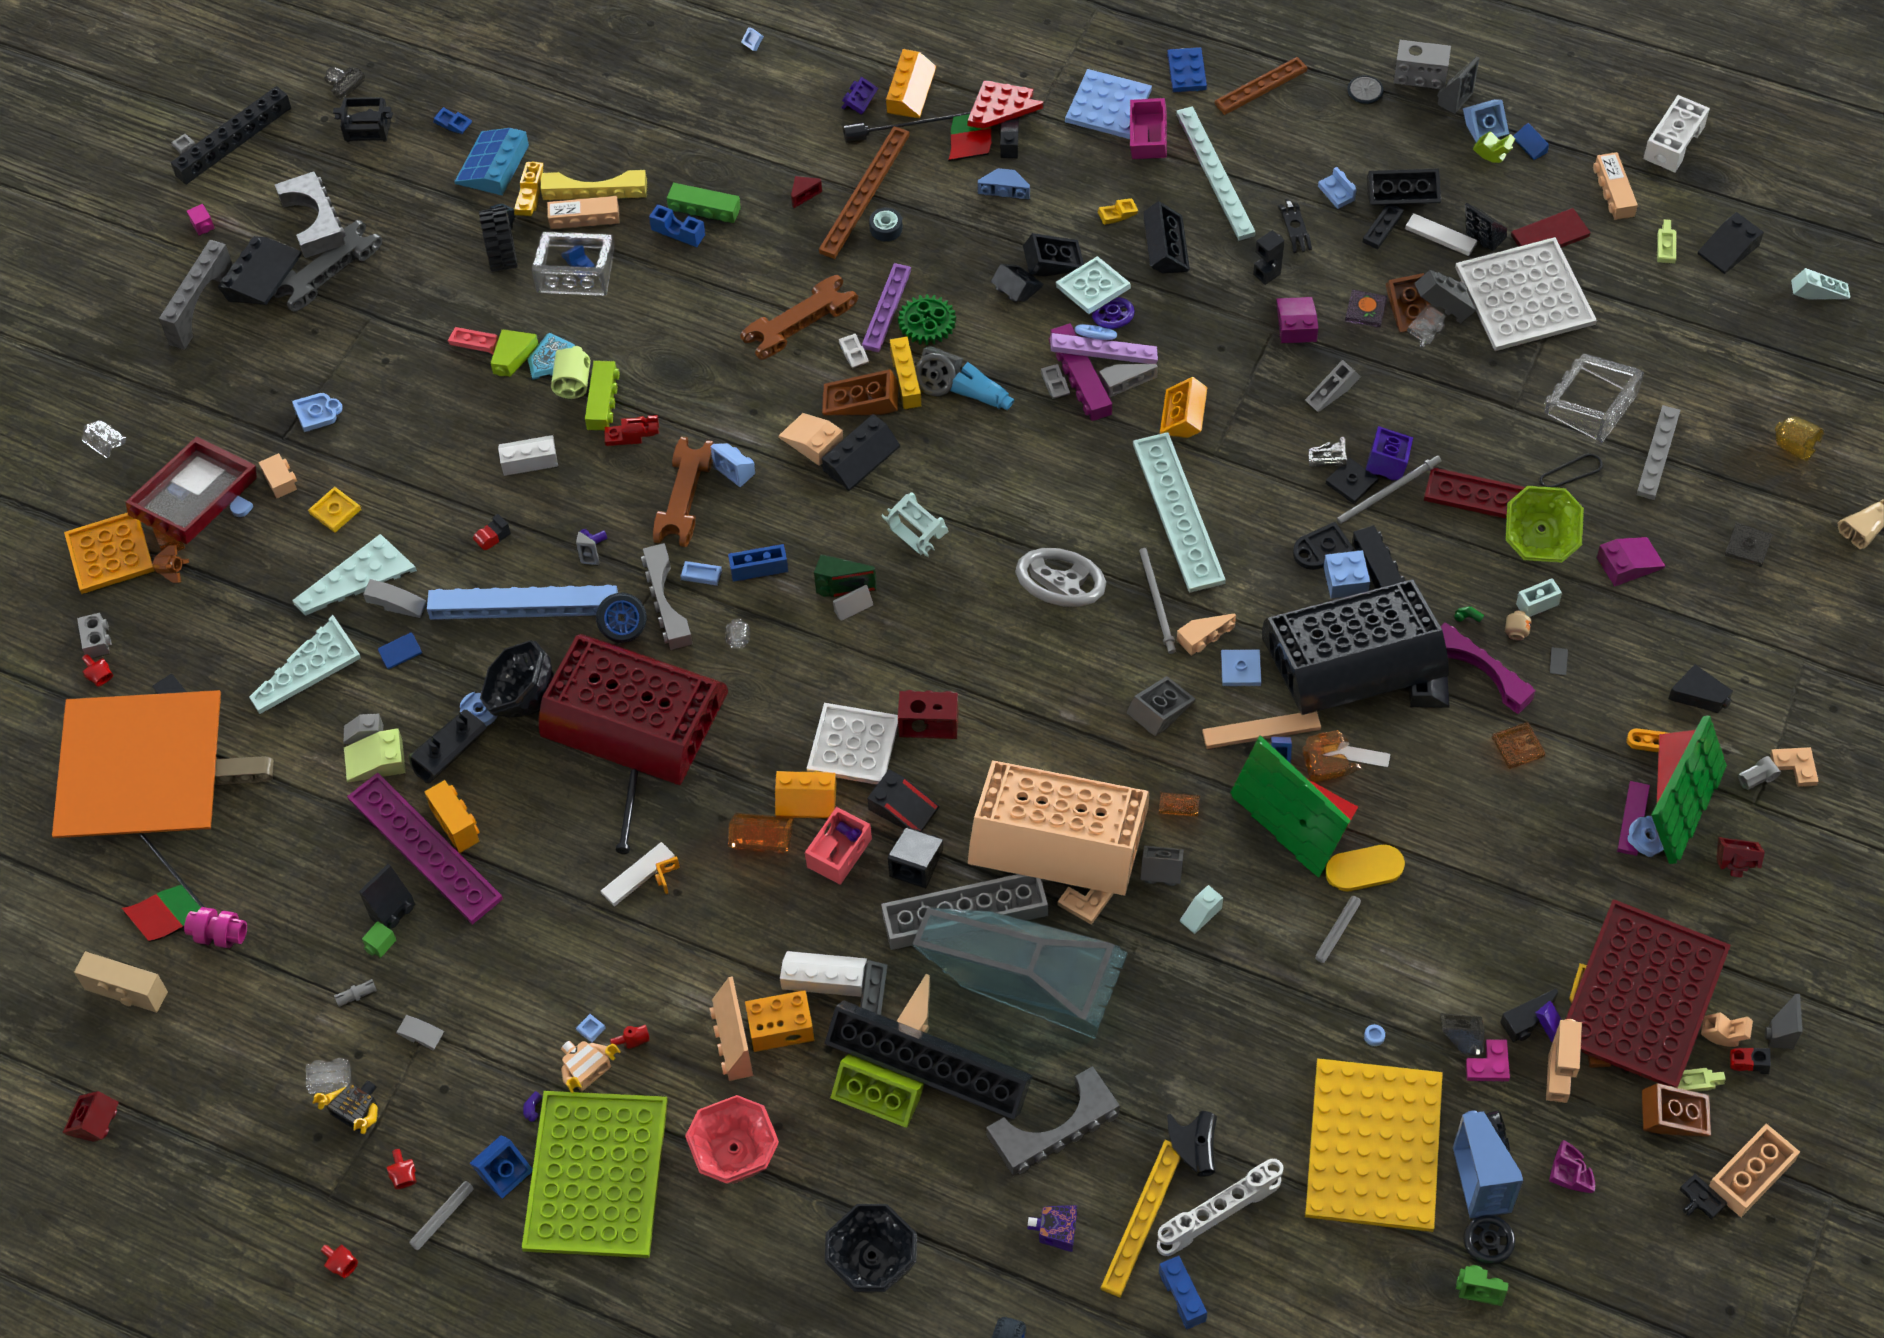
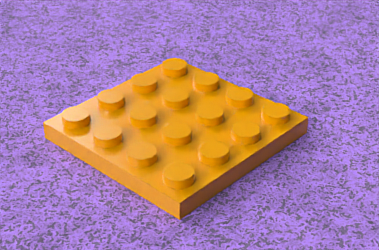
M128 513L64 532L81 594L155 571L141 521L131 518Z

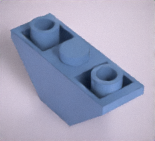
M998 168L978 180V194L1030 199V185L1016 170Z

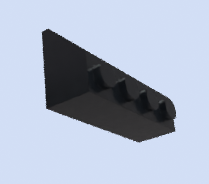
M1439 169L1369 171L1367 175V195L1370 205L1441 203Z
M1158 201L1143 211L1150 267L1162 274L1188 272L1190 267L1183 217Z
M872 414L822 457L823 471L850 491L900 448V444L887 424Z

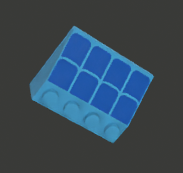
M513 128L481 131L455 180V184L503 196L529 146L526 131Z

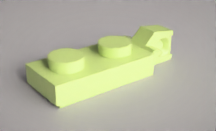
M1664 219L1662 229L1658 230L1657 262L1674 264L1676 262V231L1671 229V220Z
M1707 1068L1684 1070L1678 1088L1693 1092L1715 1089L1717 1085L1725 1084L1726 1079L1724 1072L1712 1073V1070H1707Z

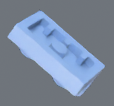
M1338 167L1333 169V175L1318 182V187L1337 209L1355 201L1356 187Z

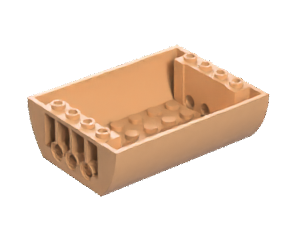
M992 760L974 816L968 864L1125 896L1148 811L1149 791ZM1024 797L1027 800L1021 801L1019 798ZM1044 801L1046 802V804L1041 805L1038 804V802ZM1083 809L1085 812H1078L1077 810ZM1103 813L1105 816H1098L1096 814Z

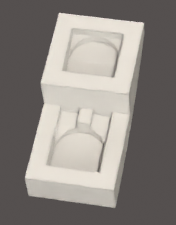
M856 333L839 339L842 351L852 368L869 363Z

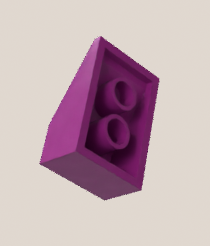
M1312 297L1276 298L1281 343L1317 342L1318 321Z
M1647 537L1615 539L1600 545L1596 557L1614 587L1665 568V564Z

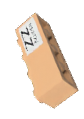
M1618 153L1597 155L1596 162L1593 164V170L1598 175L1599 186L1603 188L1604 199L1608 201L1609 212L1612 213L1614 220L1635 217L1638 204Z
M617 196L547 202L550 229L620 223Z

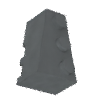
M1429 270L1414 283L1423 299L1435 307L1441 306L1444 308V312L1448 316L1450 314L1456 316V321L1460 324L1476 311L1466 291L1467 287L1461 281L1458 282L1439 272L1436 273Z

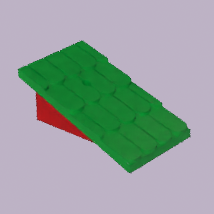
M1710 715L1702 717L1696 730L1659 734L1657 805L1651 816L1669 864H1676L1677 860L1681 859L1687 842L1693 837L1701 814L1707 809L1714 789H1718L1727 766Z
M1261 735L1258 737L1230 792L1233 799L1248 810L1255 820L1276 836L1277 841L1292 852L1296 859L1318 878L1358 809V806L1305 778Z

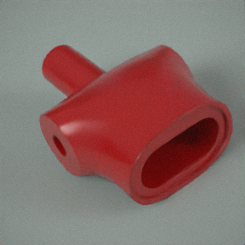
M88 654L83 656L82 660L88 667L82 672L88 681H92L99 687L112 679L113 673L103 658L94 662Z
M646 1025L640 1027L628 1026L624 1029L622 1036L610 1039V1043L616 1046L624 1044L629 1049L649 1042V1033Z
M400 1149L393 1150L392 1154L395 1164L388 1166L387 1171L395 1189L414 1185L416 1183V1170L413 1160L403 1161Z
M342 1244L335 1251L327 1245H324L321 1249V1252L329 1257L324 1266L332 1273L338 1274L343 1278L350 1276L358 1265V1260Z

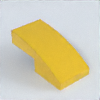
M1131 198L1116 200L1113 206L1099 207L1098 214L1103 224L1106 225L1138 214V209Z

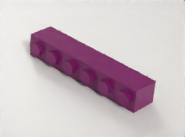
M1071 323L1050 330V337L1052 333L1077 336ZM1055 352L1057 360L1062 362L1064 374L1069 376L1071 387L1076 390L1078 401L1083 403L1085 415H1089L1091 421L1112 415V402L1088 356Z

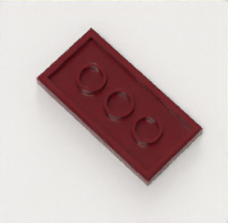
M1573 208L1511 231V236L1519 247L1555 237L1560 248L1588 238L1591 234Z

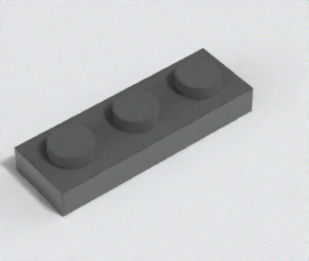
M868 960L865 966L860 1007L881 1015L887 964Z

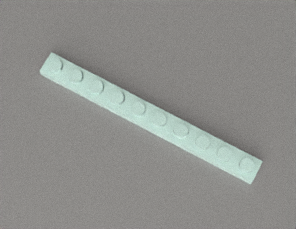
M1193 106L1177 110L1176 116L1238 241L1254 237L1255 230Z

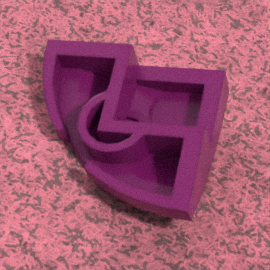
M1561 1141L1554 1159L1549 1181L1580 1192H1595L1594 1175L1590 1167L1586 1170V1164L1582 1160L1584 1156L1567 1141Z

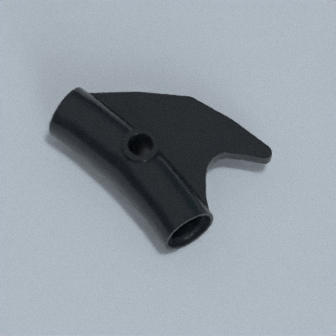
M1201 1111L1192 1123L1187 1126H1181L1171 1114H1168V1133L1173 1150L1197 1173V1176L1206 1177L1213 1175L1216 1172L1213 1147L1217 1116L1208 1111Z

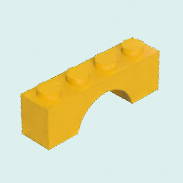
M908 337L890 339V352L897 372L903 409L921 407V393Z

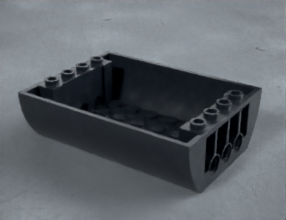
M1413 579L1269 617L1263 623L1262 639L1301 715L1449 676L1448 656L1443 630Z

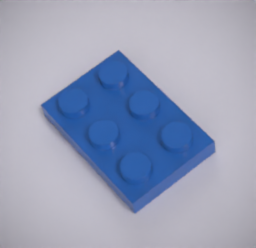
M1201 47L1168 50L1172 92L1206 90L1207 84Z

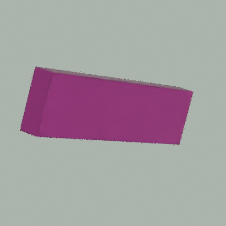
M1633 781L1629 783L1617 852L1634 856L1638 854V850L1628 842L1629 828L1632 822L1639 817L1645 816L1650 785Z

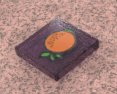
M1352 289L1345 321L1381 327L1387 296Z

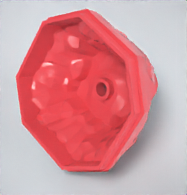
M738 1095L699 1109L685 1135L699 1173L726 1184L738 1183L765 1170L779 1143L765 1106Z

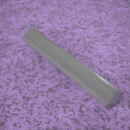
M1351 896L1316 954L1315 959L1317 961L1325 963L1361 902L1356 896Z
M464 1181L410 1240V1245L414 1249L419 1250L473 1191V1186L469 1182Z

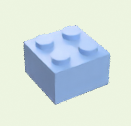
M1363 550L1325 555L1324 572L1331 599L1348 597L1369 591L1370 579Z

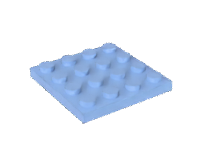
M1087 69L1067 112L1065 122L1130 139V100L1148 99L1152 86Z

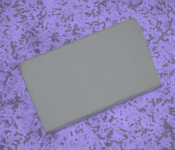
M578 532L576 544L580 562L582 564L599 565L595 541Z
M867 585L833 601L834 612L842 621L873 606Z

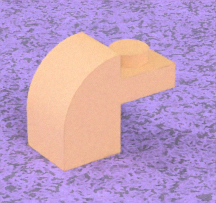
M1721 1012L1707 1015L1703 1019L1701 1035L1715 1044L1736 1047L1739 1045V1041L1750 1039L1753 1020L1749 1017L1730 1020Z

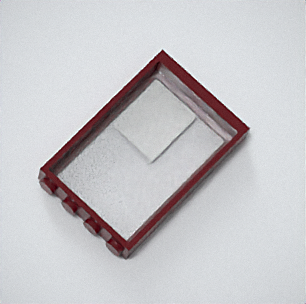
M195 437L126 501L127 513L131 518L137 519L145 525L173 537L177 541L188 544L257 479L256 466L199 437Z

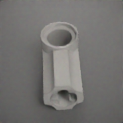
M1766 756L1760 759L1752 768L1740 773L1738 779L1740 785L1749 790L1764 781L1768 783L1775 780L1781 774V771L1771 758Z

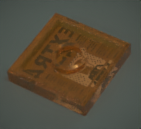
M1528 722L1492 735V739L1509 769L1545 757V752Z

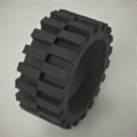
M506 207L479 211L491 272L517 268V258Z

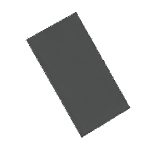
M1552 647L1550 673L1566 675L1568 649Z

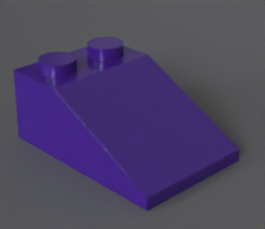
M1378 426L1365 470L1394 481L1402 478L1408 464L1413 437Z

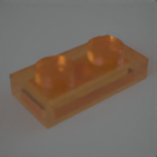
M1161 792L1159 813L1198 816L1200 795Z

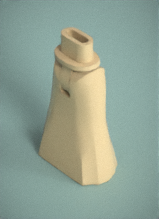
M1884 499L1838 522L1839 533L1846 539H1850L1853 536L1851 542L1857 548H1866L1884 527Z

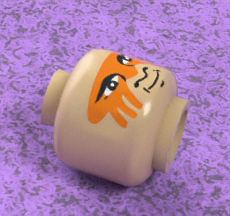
M1515 611L1507 616L1505 633L1509 635L1510 639L1523 640L1530 634L1531 618L1525 612Z

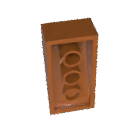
M890 369L824 384L822 414L881 415L895 412L898 410V380Z

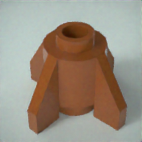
M176 545L167 546L153 560L155 571L172 583L181 582L180 573L176 572L181 570L182 564L189 563V559H181L176 556Z

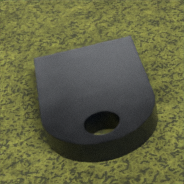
M1333 522L1300 537L1294 544L1293 557L1301 567L1316 570L1324 567L1325 555L1353 552L1354 547L1337 523ZM1306 553L1309 557L1301 558L1299 554Z

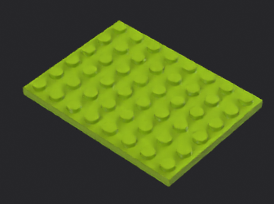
M544 1091L522 1242L523 1252L650 1257L668 1105L667 1097Z

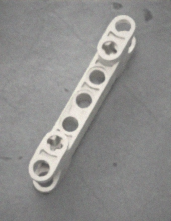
M1277 1159L1265 1161L1250 1170L1245 1178L1190 1212H1183L1163 1224L1158 1230V1252L1163 1256L1175 1254L1191 1244L1193 1238L1252 1202H1259L1272 1194L1281 1185L1282 1163ZM1272 1164L1277 1165L1280 1171L1278 1173L1269 1171L1268 1166ZM1240 1194L1243 1198L1235 1199L1233 1195ZM1223 1205L1225 1209L1218 1210L1215 1208V1206ZM1201 1215L1206 1216L1207 1220L1200 1221L1197 1217ZM1164 1230H1168L1164 1235H1161ZM1161 1243L1165 1245L1172 1244V1248L1165 1251L1160 1245Z

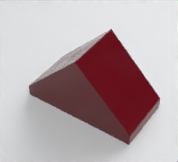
M795 176L791 193L792 207L796 208L821 193V180L819 178Z

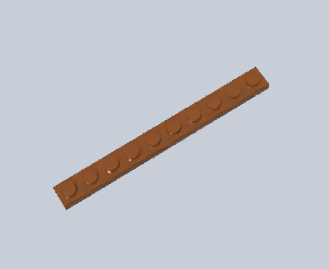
M895 126L892 128L820 246L819 254L833 259L837 257L909 138V131Z

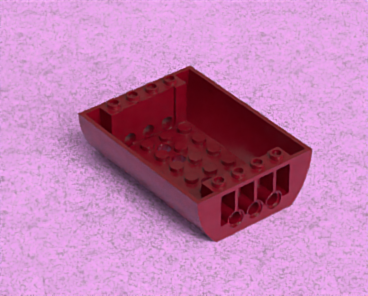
M579 634L573 640L542 697L539 714L540 737L681 785L728 694V688L725 683ZM594 677L600 679L597 683L590 682ZM609 684H617L615 689L607 688ZM648 695L653 697L650 701L642 700ZM663 702L670 703V705L665 708L660 706V704Z

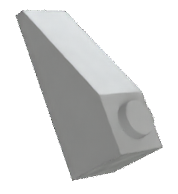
M1342 360L1305 401L1319 412L1346 393L1360 379V375Z
M1156 364L1113 365L1099 371V379L1110 398L1157 378L1158 366Z

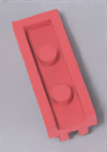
M455 327L448 342L452 346L494 354L499 338L496 334Z

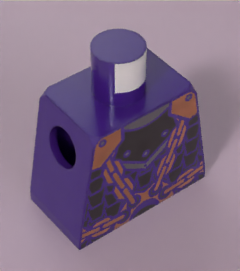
M1077 1206L1043 1207L1041 1218L1029 1217L1027 1229L1040 1231V1243L1072 1252Z

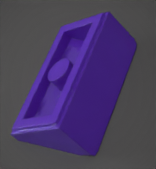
M1548 1001L1535 1014L1553 1043L1557 1028L1562 1019L1553 1003Z

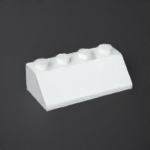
M787 951L782 962L781 988L782 990H806V992L861 997L867 958Z

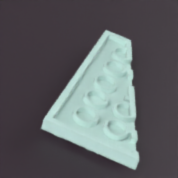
M380 534L292 601L306 616L327 607L332 602L337 600L340 602L352 594L358 595L363 593L370 579L380 582L392 578L395 580L409 571L412 573L417 570L405 556Z
M333 615L328 619L329 622L324 627H320L316 631V635L307 640L287 659V663L282 668L279 667L274 672L275 675L269 681H265L249 697L259 714L361 659L360 654Z

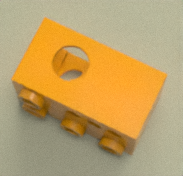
M806 990L745 1001L754 1052L815 1041ZM791 1035L801 1036L796 1040H786Z

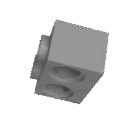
M100 613L77 618L82 649L85 655L88 654L93 658L109 654V646L112 644L109 634L106 633V630H109L107 620L103 619Z

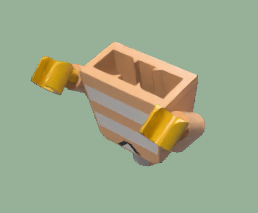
M571 1041L566 1042L561 1048L566 1054L562 1059L563 1066L561 1068L563 1083L569 1088L571 1093L574 1092L573 1089L575 1087H578L581 1092L584 1091L611 1068L609 1058L614 1060L615 1057L613 1055L621 1051L615 1044L605 1046L595 1043L588 1044L586 1041H582L575 1046Z

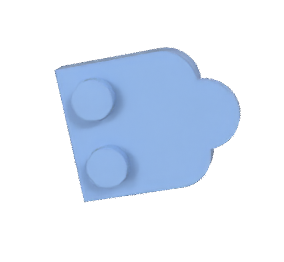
M318 393L292 401L304 432L333 424L337 419L336 415L342 412V404L339 400L330 399L325 393Z

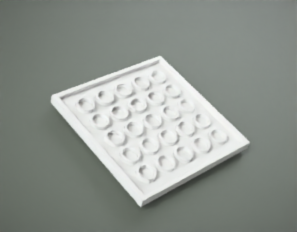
M1555 237L1456 263L1457 273L1467 287L1466 291L1495 351L1596 325L1597 320Z

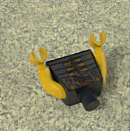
M368 1080L361 1089L353 1084H349L347 1087L326 1095L317 1093L314 1096L312 1103H319L318 1109L322 1110L327 1105L326 1107L330 1115L361 1134H365L366 1129L377 1121L378 1107L374 1097L371 1096L377 1087Z

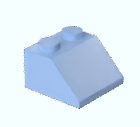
M1494 99L1463 108L1466 126L1476 143L1481 136L1490 131L1496 137L1509 134L1502 100Z
M713 444L710 446L714 468L737 486L741 487L755 475L753 460L742 455L736 447L733 448L729 444Z

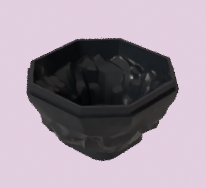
M532 640L505 648L488 667L480 696L483 705L492 715L508 718L523 717L540 712L542 697L554 676L550 657L536 641L533 642Z
M856 1204L825 1235V1263L854 1292H885L908 1274L916 1263L917 1233L887 1204Z

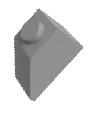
M380 714L359 715L344 725V744H353L379 731H383V722Z

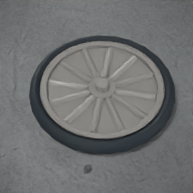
M1367 75L1352 79L1347 88L1349 96L1356 102L1363 104L1378 101L1384 92L1382 83L1378 79Z

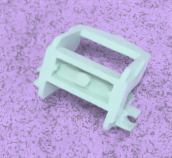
M913 493L906 494L892 509L888 508L890 513L888 517L882 514V518L888 523L890 529L920 555L924 554L927 557L929 556L927 552L930 549L935 550L933 545L929 543V539L933 535L940 539L949 532L942 517L936 519L917 503ZM898 514L902 515L923 535L920 538L901 523Z

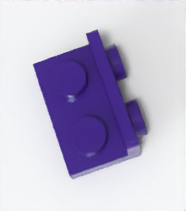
M863 77L858 82L854 81L849 89L852 91L851 93L847 92L842 99L844 102L841 107L842 109H845L848 105L861 115L865 111L878 88Z

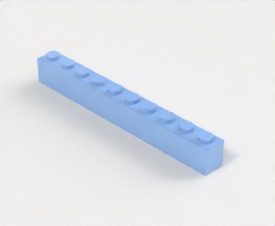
M612 585L436 589L428 591L427 611L430 619L596 615L600 603L609 595L618 593L617 586Z

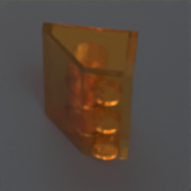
M735 813L729 823L728 847H733L736 850L751 848L757 852L773 850L774 853L787 852L790 847L794 818Z

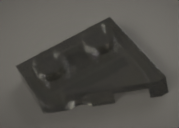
M1345 437L1339 438V442L1332 445L1328 442L1322 446L1308 449L1309 467L1346 465Z

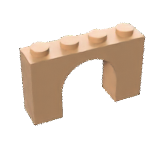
M1573 1019L1560 1020L1548 1055L1546 1100L1568 1102L1571 1077H1577L1580 1069L1582 1022H1576Z

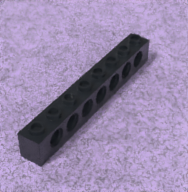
M277 86L170 162L175 176L186 185L290 110L291 105L288 95Z

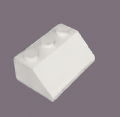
M553 435L499 444L500 463L504 476L558 466Z

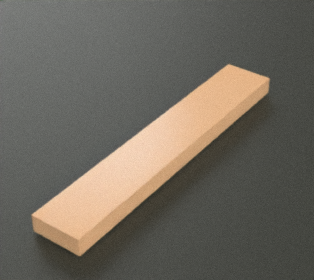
M1316 711L1305 715L1296 713L1203 729L1202 733L1206 749L1257 741L1260 735L1264 739H1270L1271 737L1321 730V724Z

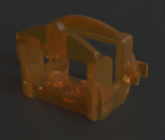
M1339 730L1320 733L1306 740V745L1303 747L1302 752L1309 779L1314 783L1347 776L1362 769L1361 764H1349L1347 757L1343 754L1322 757L1326 753L1339 751L1349 745V740L1344 738Z

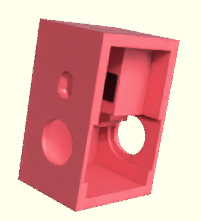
M836 807L805 851L807 868L841 885L872 840L871 825ZM840 821L853 829L857 828L861 831L862 834L856 842L850 841L845 835L836 830ZM831 823L828 832L824 834L827 826Z

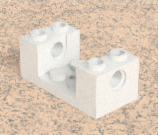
M1678 95L1649 138L1643 159L1676 172L1683 161L1687 145L1693 137L1698 138L1704 129L1710 108Z

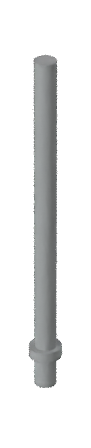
M1437 455L1431 460L1427 459L1423 465L1337 517L1338 523L1342 524L1425 471H1431L1435 465L1441 462V458Z
M1141 548L1139 552L1164 635L1163 642L1167 646L1168 653L1173 654L1176 652L1174 646L1175 639L1171 636L1147 549Z

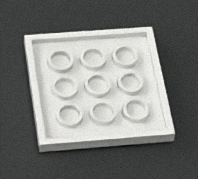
M824 703L807 765V772L835 773L836 778L878 784L888 769L898 729V715Z

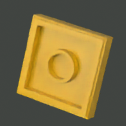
M334 487L308 511L310 515L335 533L361 510V507Z

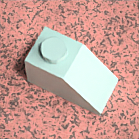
M1208 885L1193 899L1181 917L1180 922L1195 934L1222 909L1223 897Z

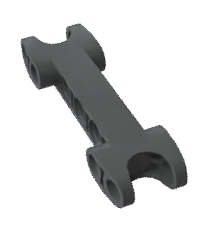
M360 220L353 222L344 228L346 237L343 238L345 245L324 252L298 273L291 270L273 296L280 298L290 294L292 296L287 302V307L293 312L302 309L316 298L318 294L317 288L356 258L360 261H365L380 248L382 237L378 234L361 237L366 230V225Z

